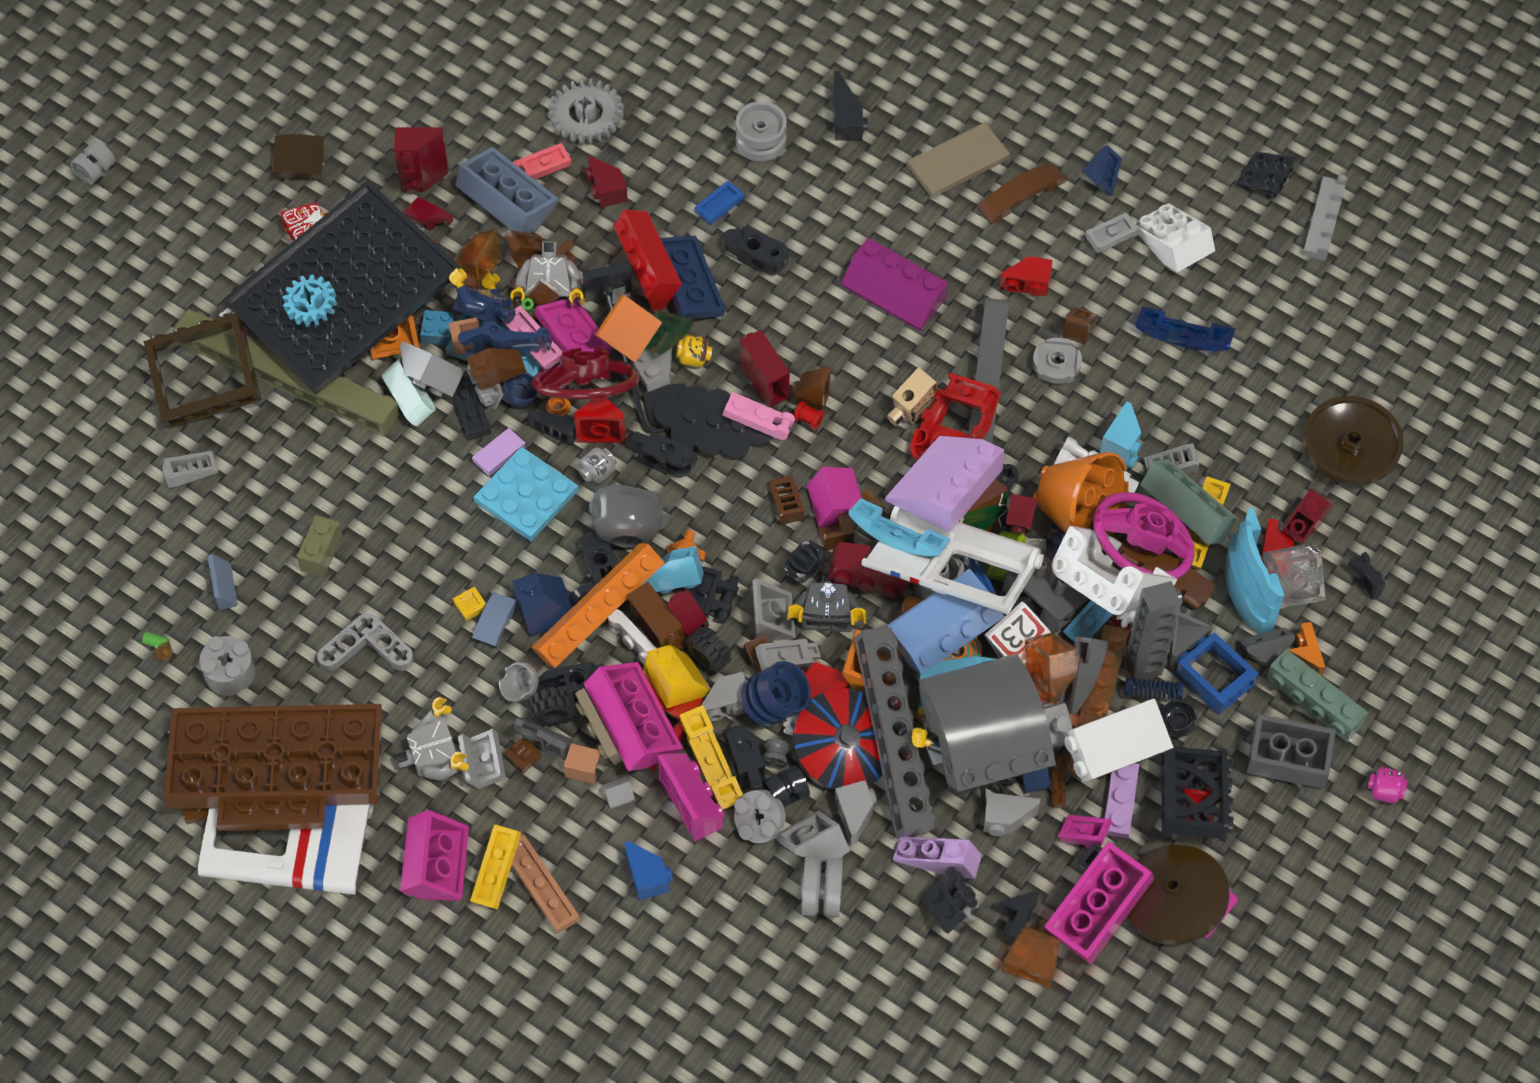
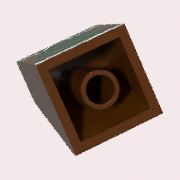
M995 478L959 522L988 532L1006 525L1008 496L1006 486L1003 483H999Z

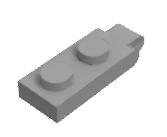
M807 639L759 644L755 647L761 671L779 661H788L794 663L797 667L812 665L814 660L821 658L817 643H808Z

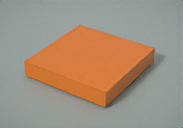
M621 295L595 335L636 363L662 322L625 295Z

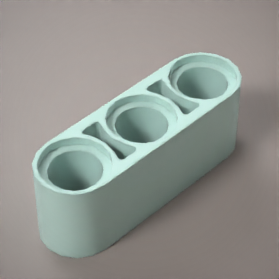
M399 358L382 373L383 380L404 416L411 424L419 426L436 410L426 390L413 384V378L404 374L402 358Z

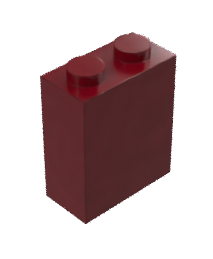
M762 330L746 334L740 339V366L767 407L771 408L788 400L790 372Z

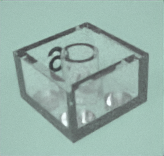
M1313 544L1263 552L1264 565L1268 573H1277L1284 592L1281 608L1326 600L1321 551Z

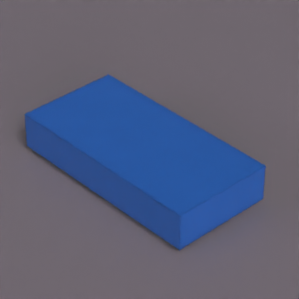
M727 181L696 205L694 212L709 225H712L744 200V193Z

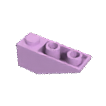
M899 837L893 861L946 876V870L954 867L965 878L975 879L982 855L970 840Z

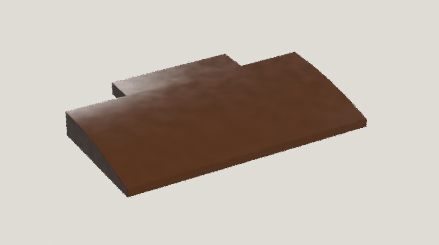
M382 704L172 708L164 789L166 808H218V831L325 828L326 805L379 804Z

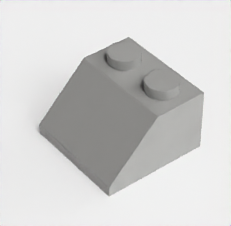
M402 341L400 350L404 374L413 378L412 383L424 389L428 385L430 386L428 391L440 397L443 393L452 397L465 370Z

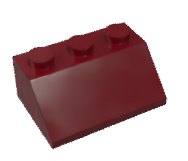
M395 127L394 155L401 192H425L449 174L443 127Z

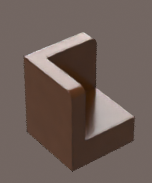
M848 512L838 514L837 524L819 528V536L824 551L834 550L838 542L848 541L853 543L854 532Z

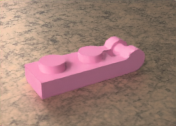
M732 392L723 412L725 417L780 440L787 439L790 433L789 427H792L795 421V417L791 413H781Z

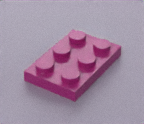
M568 298L535 308L534 315L543 327L549 330L551 338L562 352L574 348H582V351L594 352V347L605 349L608 351V354L611 353L613 347L595 335L599 328L576 298L573 301L574 306Z

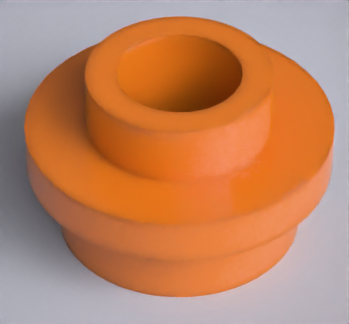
M551 397L546 404V409L548 413L567 416L571 410V404L568 399Z

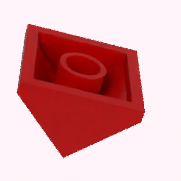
M606 397L591 399L574 413L577 443L626 444L624 413Z

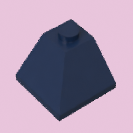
M535 573L512 581L514 596L530 637L547 632L573 607L562 577Z

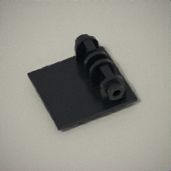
M1256 151L1235 185L1263 189L1265 198L1269 200L1276 198L1279 188L1284 186L1287 177L1293 172V164L1297 157Z

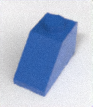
M630 841L624 842L625 854L638 899L642 900L670 892L669 882H673L670 867L664 866L662 858Z

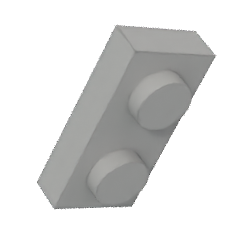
M1124 213L1087 230L1085 237L1095 251L1100 253L1138 235L1139 229L1128 214Z

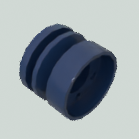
M788 661L776 662L763 671L750 676L744 681L741 689V700L745 711L752 720L763 726L776 725L787 717L801 712L808 706L811 698L807 677L799 667Z

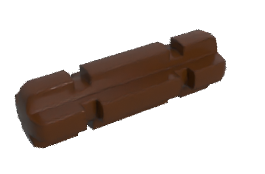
M1055 758L1056 765L1051 766V806L1053 808H1063L1066 803L1065 760L1063 758Z

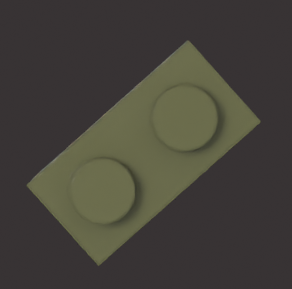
M318 515L315 516L297 555L300 571L322 578L325 577L343 537L338 521Z

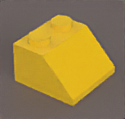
M669 645L647 652L643 672L666 708L703 698L709 694L711 688L689 655Z

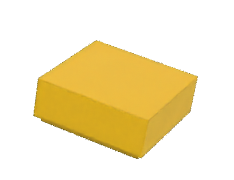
M475 586L453 598L455 606L466 621L482 613L486 606V602Z

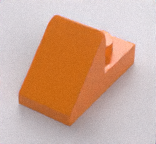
M1302 623L1295 637L1298 648L1289 649V651L1322 676L1325 664L1312 623Z

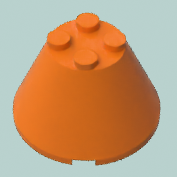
M1102 452L1051 466H1044L1041 471L1038 490L1034 493L1033 498L1037 499L1036 504L1039 505L1041 511L1065 534L1069 526L1094 530L1093 516L1098 504L1109 495L1129 491V482L1124 479V471L1127 470L1126 464L1118 454ZM1127 502L1116 503L1107 510L1126 508ZM1105 531V532H1106L1107 534H1109L1110 536H1113L1114 533H1115V532Z

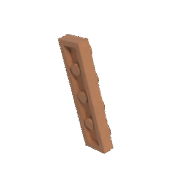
M521 835L511 866L558 934L580 921V916L525 835Z

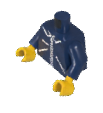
M456 268L450 274L449 280L458 287L456 289L458 294L453 307L454 310L484 321H495L496 323H503L502 320L507 322L513 321L516 311L510 308L511 300L501 296L499 289H496L495 286L500 281V277L496 273L491 276V273L488 272L482 279V285L486 289L464 285L462 282L467 278V274L461 268Z

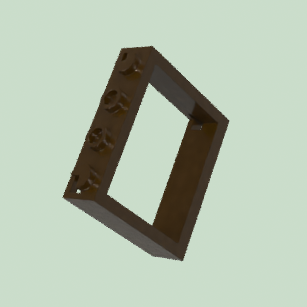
M226 313L218 319L211 321L203 320L195 326L188 328L180 327L172 333L166 335L157 334L149 340L143 341L161 421L168 428L262 400L245 327L237 313ZM233 329L246 386L170 409L157 352Z

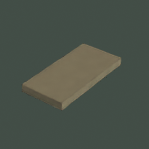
M984 122L907 160V167L930 197L933 198L1009 160L1010 153Z

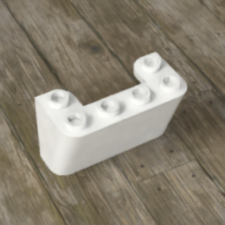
M1069 526L1052 562L1053 573L1058 578L1114 615H1120L1137 609L1141 589L1172 581L1173 585H1175L1177 581L1175 577L1159 567L1155 568L1153 574L1142 572L1135 567H1125L1120 572L1111 566L1113 560L1108 555L1102 553L1094 530ZM1106 533L1109 541L1118 551L1122 543Z

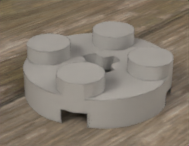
M1050 338L1045 340V343L1040 347L1038 345L1033 356V367L1038 379L1055 384L1073 382L1075 376L1080 371L1082 355L1079 349L1077 351L1072 346V342L1063 338ZM1055 357H1059L1063 363L1055 364L1052 361L1055 360Z
M754 790L747 792L736 800L734 804V819L739 836L742 839L753 843L768 842L775 839L780 829L784 827L785 810L783 804L778 798L775 799L773 795L769 794L771 792L767 790ZM757 810H759V813L764 814V819H761L760 823L756 820L755 816Z

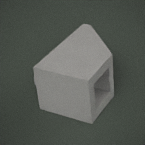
M743 672L720 677L713 685L702 703L711 722L719 721L725 716H738L746 713L741 700V689L744 681H746Z

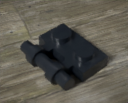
M702 566L704 574L701 584L690 588L689 592L707 619H709L711 610L718 612L716 621L725 623L727 616L731 614L733 608L731 605L733 597L737 596L739 590L737 586L739 577L730 575L728 582L721 580L722 571ZM717 591L724 593L722 601L715 600Z
M954 867L946 870L948 876L946 884L939 879L920 896L941 929L947 934L967 917L963 909L966 906L973 908L978 903L975 898L976 893L970 886L965 884V877ZM958 891V897L955 898L953 895Z

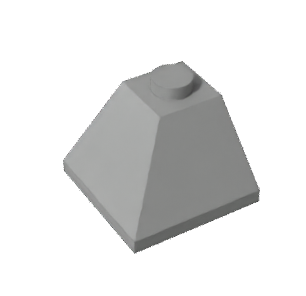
M819 810L782 830L775 838L776 841L794 854L802 857H819L823 863H826L829 858H842L844 854L850 852L839 824Z

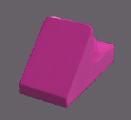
M1068 815L1058 837L1063 843L1082 844L1088 850L1093 843L1101 847L1112 821L1106 818Z

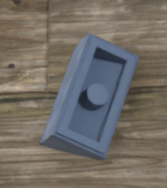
M210 554L208 562L218 609L236 607L238 602L231 564L220 557Z

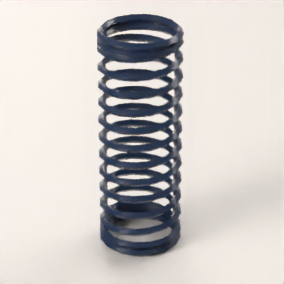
M1132 677L1126 678L1125 697H1129L1131 687V697L1133 698L1136 682V698H1138L1140 683V698H1142L1145 683L1146 699L1150 682V699H1152L1153 684L1154 698L1156 699L1159 683V700L1161 699L1162 686H1164L1163 700H1165L1167 684L1168 701L1170 700L1172 684V700H1175L1176 686L1177 700H1182L1183 682L1178 683L1177 681L1174 684L1173 681L1171 683L1167 681L1165 684L1164 680L1162 682L1158 680L1156 683L1155 679L1152 682L1150 679L1148 682L1144 679L1142 683L1141 678L1139 680L1135 678L1134 682Z

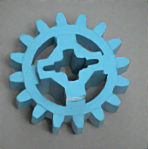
M311 275L309 280L301 276V282L299 283L293 280L294 287H286L288 295L283 296L285 302L283 307L290 320L295 319L298 325L304 321L306 327H309L311 321L319 325V319L321 318L327 321L326 314H333L332 306L337 305L335 300L336 293L332 289L330 282H325L321 276L315 280L314 275ZM309 296L311 297V300H310V301H311V305H309V302H308V301H309V298H308Z

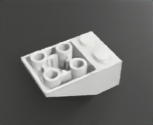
M1171 204L1163 205L1158 210L1134 222L1139 229L1138 235L1164 265L1176 272L1215 252L1211 227Z

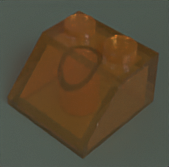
M492 229L474 234L470 242L465 243L462 255L458 260H455L467 274V278L462 282L464 285L474 288L484 287L481 282L488 272L492 274L501 259L498 231Z
M1054 633L1025 639L1026 668L1035 684L1039 696L1050 704L1056 703L1078 674L1079 653L1076 648Z

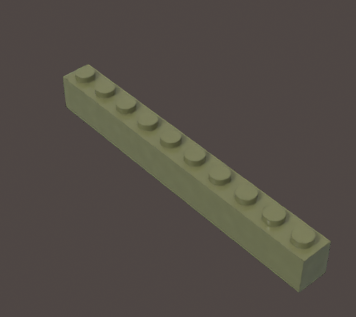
M188 309L174 330L180 327H192L200 321H211L212 319L202 312H194ZM233 329L181 345L243 373ZM246 333L257 380L383 437L386 436L398 418V405L392 397L382 396L374 392L370 387H362L344 376H338L315 395L260 340L252 338Z

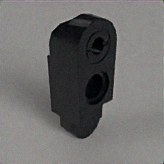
M744 226L742 230L738 228L726 230L722 236L723 246L726 251L737 256V261L767 275H776L788 264L789 250L781 241Z
M631 431L625 439L626 445L633 452L639 454L635 460L665 475L670 474L674 477L682 478L692 470L698 461L697 455L689 447L654 431L649 436L638 431Z
M590 531L583 534L579 548L593 585L596 586L619 562L610 545L602 540L597 532ZM599 562H605V563H606V564H604V565H597V563H599Z
M595 662L547 670L539 677L537 692L541 693L543 689L548 691L550 687H554V689L558 687H563L564 689L567 687L573 691L575 701L578 702L579 700L575 693L585 688L584 683L602 664L595 665ZM575 681H581V682H583V683L580 684V685H573V684H572V683L575 682Z
M743 725L723 729L726 747L742 791L750 789V791L764 790L762 781L766 779L765 765L756 739L753 740L750 730Z

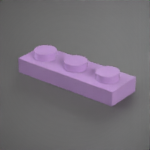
M1133 763L1111 772L1105 818L1112 821L1107 833L1109 836L1129 839L1139 764Z

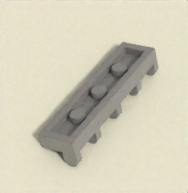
M1339 175L1337 179L1323 176L1303 256L1326 261L1347 182L1346 176Z

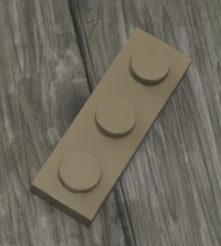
M585 688L575 693L579 700L575 704L582 716L587 715L590 721L587 724V728L593 738H599L601 745L598 746V749L605 760L609 758L616 765L623 760L589 693Z

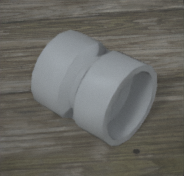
M93 140L84 149V153H80L70 165L81 180L92 185L101 177L102 171L106 172L116 161L112 152L104 144Z

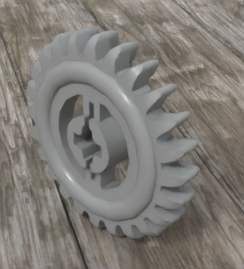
M582 78L580 79L579 87L575 85L574 81H571V89H568L564 84V94L556 90V97L552 96V104L548 105V118L550 119L551 126L555 127V132L562 133L563 138L570 136V141L572 142L576 139H579V143H583L584 140L592 143L593 139L601 141V136L607 138L609 137V132L614 133L616 131V127L621 125V119L624 117V106L621 103V96H617L616 89L610 91L609 84L602 89L601 80H599L596 86H593L591 78L588 86H585ZM596 104H598L603 113L601 118L594 122L597 117ZM574 105L576 110V119L580 123H577L574 120H572V118L569 115L570 110Z

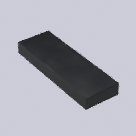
M464 372L452 397L466 437L470 441L490 435L491 429L475 390V384L472 383L469 374Z

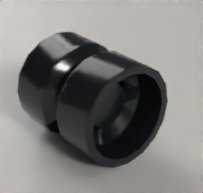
M796 765L782 771L780 777L773 775L762 781L764 790L771 792L769 794L773 795L775 799L778 798L784 808L791 805L792 799L797 802L810 795L808 783Z

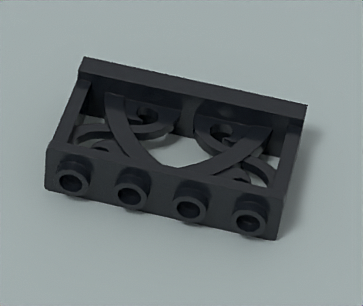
M1171 742L1173 748L1162 752L1161 837L1172 838L1173 834L1217 838L1222 842H1226L1227 833H1232L1234 822L1233 817L1229 816L1233 808V797H1228V794H1231L1232 778H1228V775L1231 774L1232 759H1227V749L1216 751L1176 747L1175 743ZM1199 765H1207L1202 770L1198 768ZM1210 766H1216L1217 771L1210 772L1208 769ZM1176 776H1183L1185 780H1180ZM1195 779L1211 795L1195 805L1194 801L1187 794L1175 789L1186 788ZM1178 801H1184L1185 804H1184V805H1178L1177 802H1178ZM1202 815L1206 821H1202L1199 816ZM1214 815L1219 821L1217 823L1211 822L1209 816Z

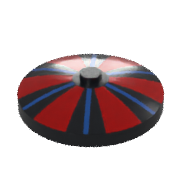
M837 688L822 692L811 699L808 706L799 713L792 735L794 754L804 773L818 785L835 791L836 788L864 780L867 786H870L879 780L883 773L866 693L850 688Z

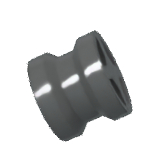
M767 739L764 742V749L766 751L762 755L764 765L774 769L785 768L787 765L785 756L789 752L790 745L780 739Z

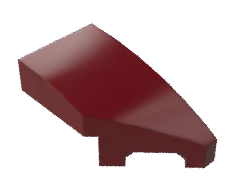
M419 197L403 211L411 221L422 225L426 224L428 230L435 229L438 223L445 221L447 224H450L454 221L452 215Z

